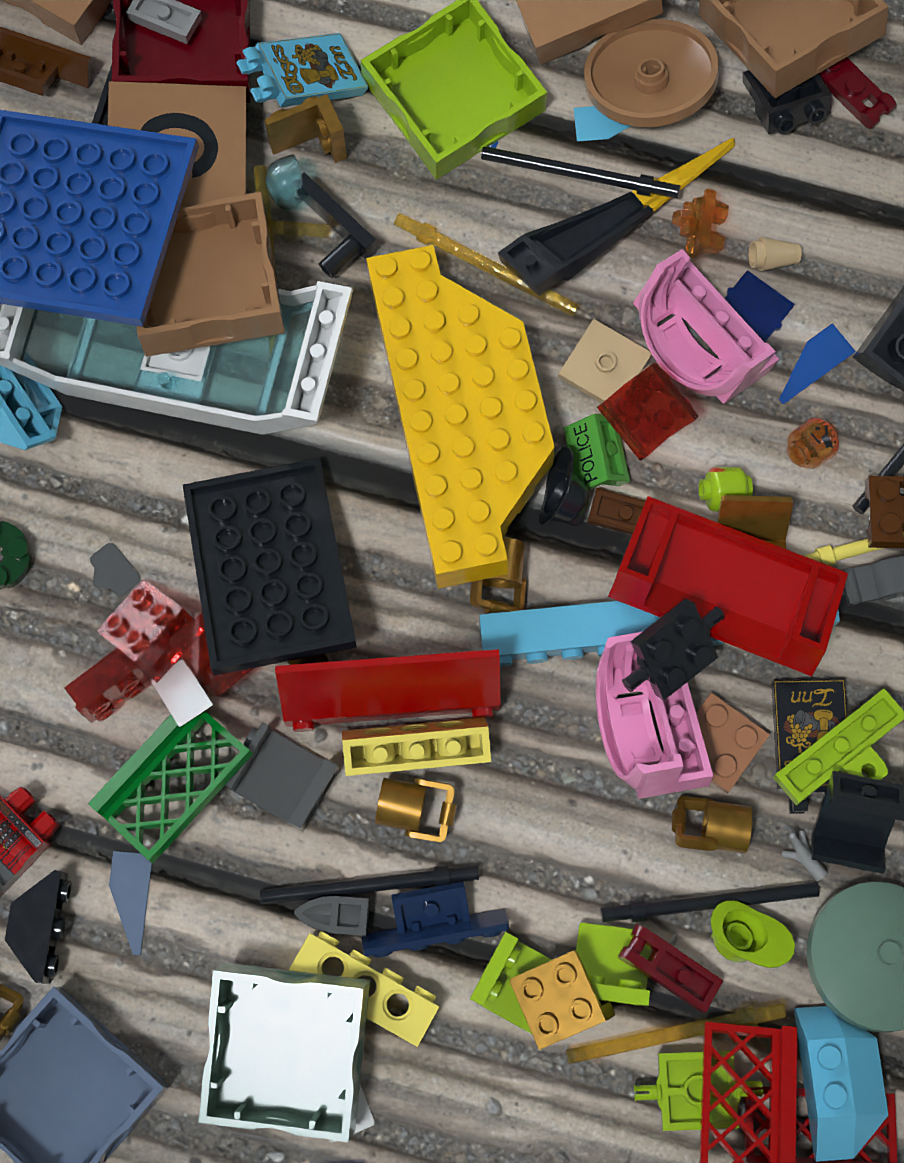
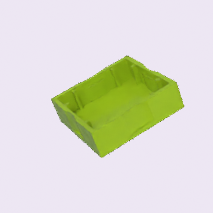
M456 0L432 15L419 28L398 36L360 60L361 74L369 90L436 180L482 152L484 146L489 147L546 110L547 91L523 59L506 44L497 25L478 0Z

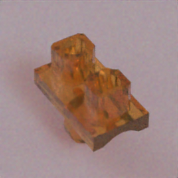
M707 188L703 196L692 199V202H684L683 210H677L672 214V223L680 227L681 236L687 237L685 253L691 258L696 257L700 253L715 255L723 249L724 235L711 231L712 223L720 226L725 222L728 216L729 205L716 200L715 190Z

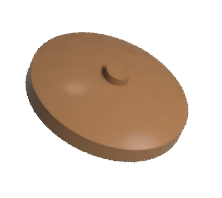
M648 19L620 32L606 34L591 49L584 67L585 88L588 98L594 107L603 115L616 122L635 127L664 126L691 116L709 101L716 89L719 76L718 57L711 41L694 27L667 19Z

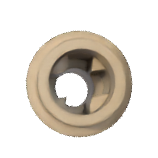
M760 237L758 241H751L748 251L751 268H758L759 271L799 264L802 256L799 243Z

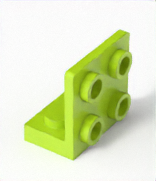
M580 923L578 926L576 951L579 953L598 999L601 1001L649 1006L650 990H646L648 977L618 958L623 946L627 947L633 938L630 935L633 929ZM645 945L640 955L648 960L651 948Z
M505 932L469 1000L532 1034L510 984V979L552 959L519 942L518 938Z

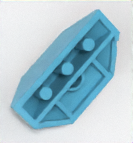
M25 352L22 361L35 367ZM0 366V443L27 450L55 440L62 406L48 386Z
M828 1006L795 1008L794 1016L814 1161L854 1159L889 1115L877 1038L868 1031L844 1021Z

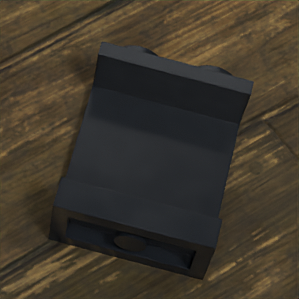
M833 771L811 833V859L884 874L886 869L885 846L895 820L904 821V785Z

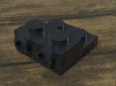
M750 70L743 72L742 82L753 98L755 113L768 134L777 131L780 134H787L796 125L808 121L811 124H818L827 115L831 114L832 94L819 74L774 98Z

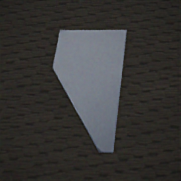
M113 851L109 887L133 955H141L152 863L141 853Z

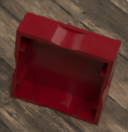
M113 0L116 30L112 40L111 81L246 87V103H251V74H242L236 63L238 60L246 59L243 50L250 47V0H176L201 11L202 20L188 44L129 21L126 11L133 0Z

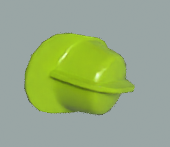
M725 901L718 904L713 910L710 921L712 928L711 938L719 954L725 959L740 963L749 961L762 967L776 968L788 963L794 955L795 943L792 934L785 925L776 919L738 901Z

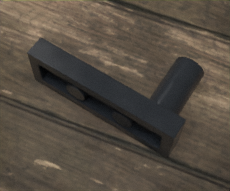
M305 172L294 181L297 196L344 239L318 263L328 277L333 278L358 254L366 260V258L372 257L377 253L376 239Z

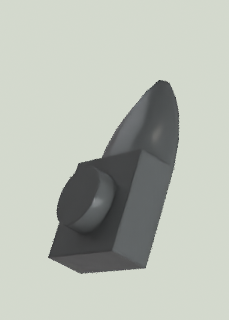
M339 896L320 897L302 904L294 910V915L307 926L331 935L367 937L370 899Z

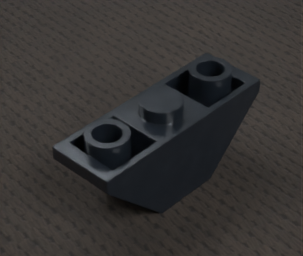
M52 871L11 902L5 942L35 983L50 984L51 977L56 976L59 967V955L55 954L57 940H62L65 931L66 921L65 918L61 917L63 902H69L72 882L67 880L68 874L62 871Z

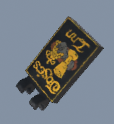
M845 679L779 680L771 683L776 773L847 718ZM829 780L815 792H824L825 795ZM789 798V814H804L808 811V798L797 806Z

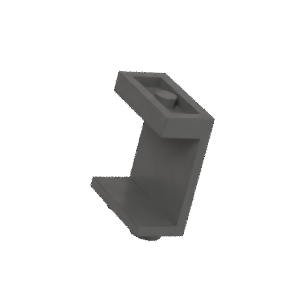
M263 722L259 729L254 727L250 731L244 742V746L253 755L225 785L233 792L303 832L340 769L338 765L325 758L323 760L276 733L269 725Z

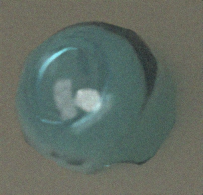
M294 154L273 161L268 167L265 178L266 189L271 200L278 207L287 211L297 209L298 205L303 201V198H297L295 191L303 185L298 161Z

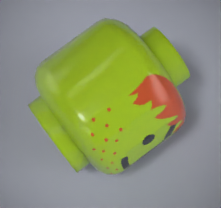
M712 467L707 471L705 479L699 481L700 500H705L710 511L719 512L720 501L723 495L752 496V479L739 467Z

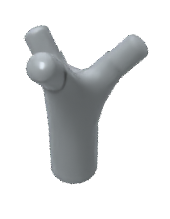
M799 831V838L795 833H790L789 838L795 851L783 850L781 856L800 862L816 881L821 880L828 872L819 861L811 859V850L807 843L806 832Z

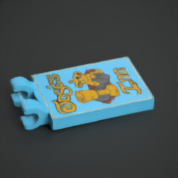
M341 33L260 42L255 47L245 48L243 54L246 59L236 62L242 74L263 71L264 76H260L257 79L260 87L250 90L255 101L258 103L277 99L280 107L299 105L307 98L313 96L321 97L328 94L330 100L361 96L368 89V85Z

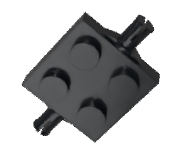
M684 599L630 641L637 654L638 668L622 679L625 688L629 692H633L634 689L647 680L650 682L655 695L662 700H666L715 661L718 656L710 640L709 632L710 629L725 619L722 610L715 606L701 618L695 603Z

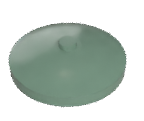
M886 882L861 883L834 895L822 906L815 916L807 940L809 973L820 997L837 1016L863 1030L878 1033L904 1030V888Z

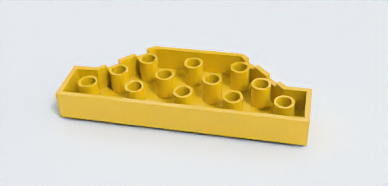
M434 245L366 258L373 300L437 589L508 575V558L503 537L513 519L521 512L534 493L539 481L553 465L555 448L524 323L442 276Z

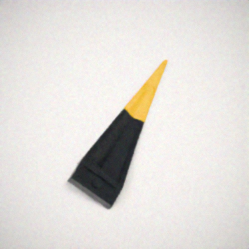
M734 138L728 139L655 180L681 185L680 190H682L735 147ZM633 190L590 210L523 234L498 252L499 259L502 264L540 296L561 280L569 281L671 197L651 194V197L638 195L637 191Z

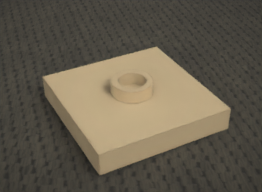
M593 319L559 372L558 378L617 412L652 354L649 350Z

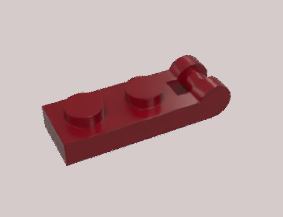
M847 57L818 73L831 94L868 129H872L880 122V117L883 114L888 115L897 106L896 101L890 94L883 93ZM869 100L874 106L867 107L864 103Z
M636 924L630 933L633 938L627 947L623 946L618 958L629 966L636 968L699 1012L706 1013L724 980L649 929ZM645 945L653 949L648 960L640 955Z

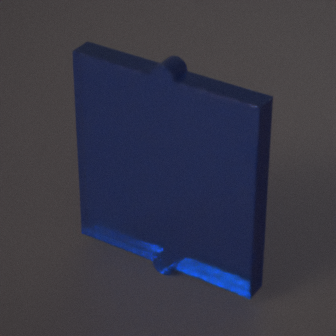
M748 270L733 288L729 287L727 289V296L724 298L764 343H766L775 330L779 331L781 329V322L795 306L794 303Z

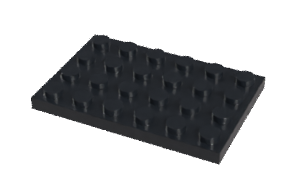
M320 458L182 484L213 676L357 648Z

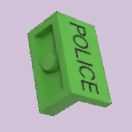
M592 414L563 427L567 446L572 449L574 456L572 472L583 480L588 490L600 485L622 486L630 482L616 417Z

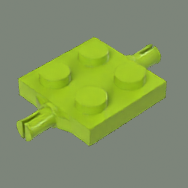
M717 1051V1052H718L722 1057H724V1056H726L730 1051ZM703 1052L658 1053L659 1074L656 1084H635L633 1086L634 1092L648 1091L649 1093L634 1094V1101L657 1100L661 1110L662 1131L700 1130ZM733 1055L726 1062L735 1071ZM712 1056V1060H711V1068H712L716 1063H718V1062L713 1058V1056ZM722 1067L718 1068L711 1075V1084L721 1096L736 1084ZM761 1080L745 1081L749 1088L763 1087ZM740 1087L725 1099L737 1114L740 1097H748ZM752 1090L756 1096L763 1097V1090ZM710 1093L711 1106L716 1101V1099ZM720 1104L710 1112L709 1122L715 1129H727L735 1122Z

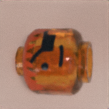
M820 418L807 420L791 431L787 438L789 458L795 465L806 469L820 467L834 457L839 450L836 428L831 423Z

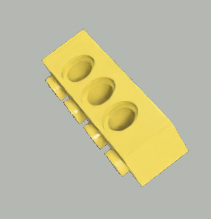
M485 717L342 731L346 776L491 762L489 728Z
M320 931L318 937L309 933L289 970L324 974L325 962L335 957L339 958L344 965V971L340 977L359 979L362 976H371L376 982V991L368 998L367 1019L418 1047L439 1009V1006L433 1003L437 996L419 986L416 987L414 992L401 985L404 980L402 976L386 967L382 974L370 968L369 965L372 959L354 949L350 955L337 949L340 941ZM395 994L404 995L409 1002L408 1011L402 1016L392 1015L387 1007L388 1000Z

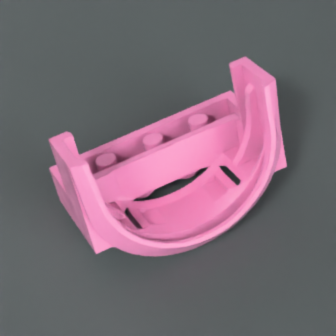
M683 249L656 265L648 281L633 302L639 310L641 328L646 344L660 367L686 388L702 395L717 396L723 404L767 375L779 360L774 354L776 351L768 343H764L693 265L690 257ZM670 314L675 315L670 320L658 326V322H660ZM683 319L689 323L691 328L717 354L718 358L708 353L697 343L685 326Z
M642 632L609 637L597 668L596 708L603 746L616 775L630 787L636 789L638 799L709 786L713 773L688 683L684 684L666 700H662L655 695L650 682L646 680L633 691H640L643 694L617 699L616 697L619 694L630 693L623 685L622 679L638 668L637 654L630 641ZM649 700L652 703L653 711L655 714L657 726L664 748L663 752L660 747L656 731L654 728Z

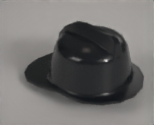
M568 446L562 447L557 452L553 465L549 469L544 501L539 514V523L541 525H547L553 520L578 526L582 522L588 506V487L583 480L572 472L574 456L572 449Z

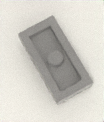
M133 0L126 11L129 21L185 44H188L202 20L200 10L176 0Z

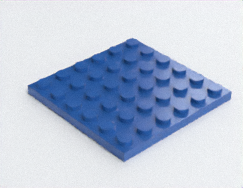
M0 110V304L143 327L198 152L199 145L197 139Z

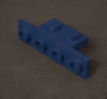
M457 882L392 894L397 928L368 933L367 937L361 938L364 956L386 957L392 954L393 951L404 949L419 951L431 944L442 942L457 944L466 938L480 935L483 937H494L502 931L509 930L510 927L505 909L469 915L464 882Z

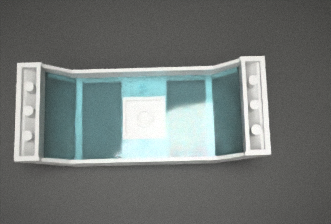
M317 281L315 286L293 291L278 289L285 333L148 357L144 354L135 325L0 304V366L66 395L262 435L318 424L353 289Z

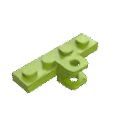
M882 689L777 772L773 779L796 806L830 780L833 771L865 777L862 774L864 772L868 778L882 780L887 776L888 769L884 761L871 746L904 721V710L885 689Z

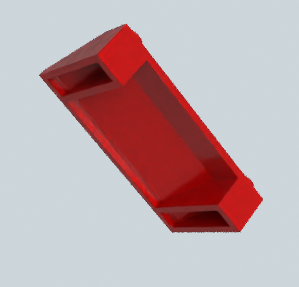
M647 496L608 597L660 618L684 599L695 603L701 618L716 606L722 610L725 619L710 629V637L812 677L826 652L848 573Z
M499 649L275 666L283 721L286 727H293L294 732L313 731L314 725L466 713H472V718H488L493 716V711H500L501 706Z

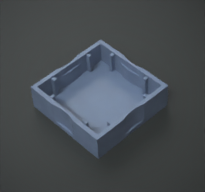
M52 987L16 1028L10 1041L0 1051V1149L7 1153L14 1163H105L168 1090L170 1085L62 987Z

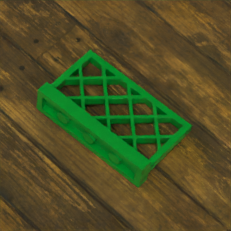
M206 711L181 727L177 725L170 714L88 804L153 864L253 753ZM204 722H207L212 727L211 741L195 743V732ZM219 734L225 739L219 740ZM234 746L239 751L230 763L218 764L219 748ZM211 749V765L194 767V751ZM187 752V767L170 770V759L176 753ZM211 773V784L204 791L193 792L194 775ZM186 776V793L169 794L170 778ZM162 779L161 795L145 797V786L151 780ZM186 800L185 812L179 818L168 819L169 802ZM161 803V820L144 822L145 805ZM137 806L136 823L121 824L116 819L126 807ZM160 828V839L150 850L143 845L144 829ZM135 830H136V836H134V835H133L131 832H129V831H135Z

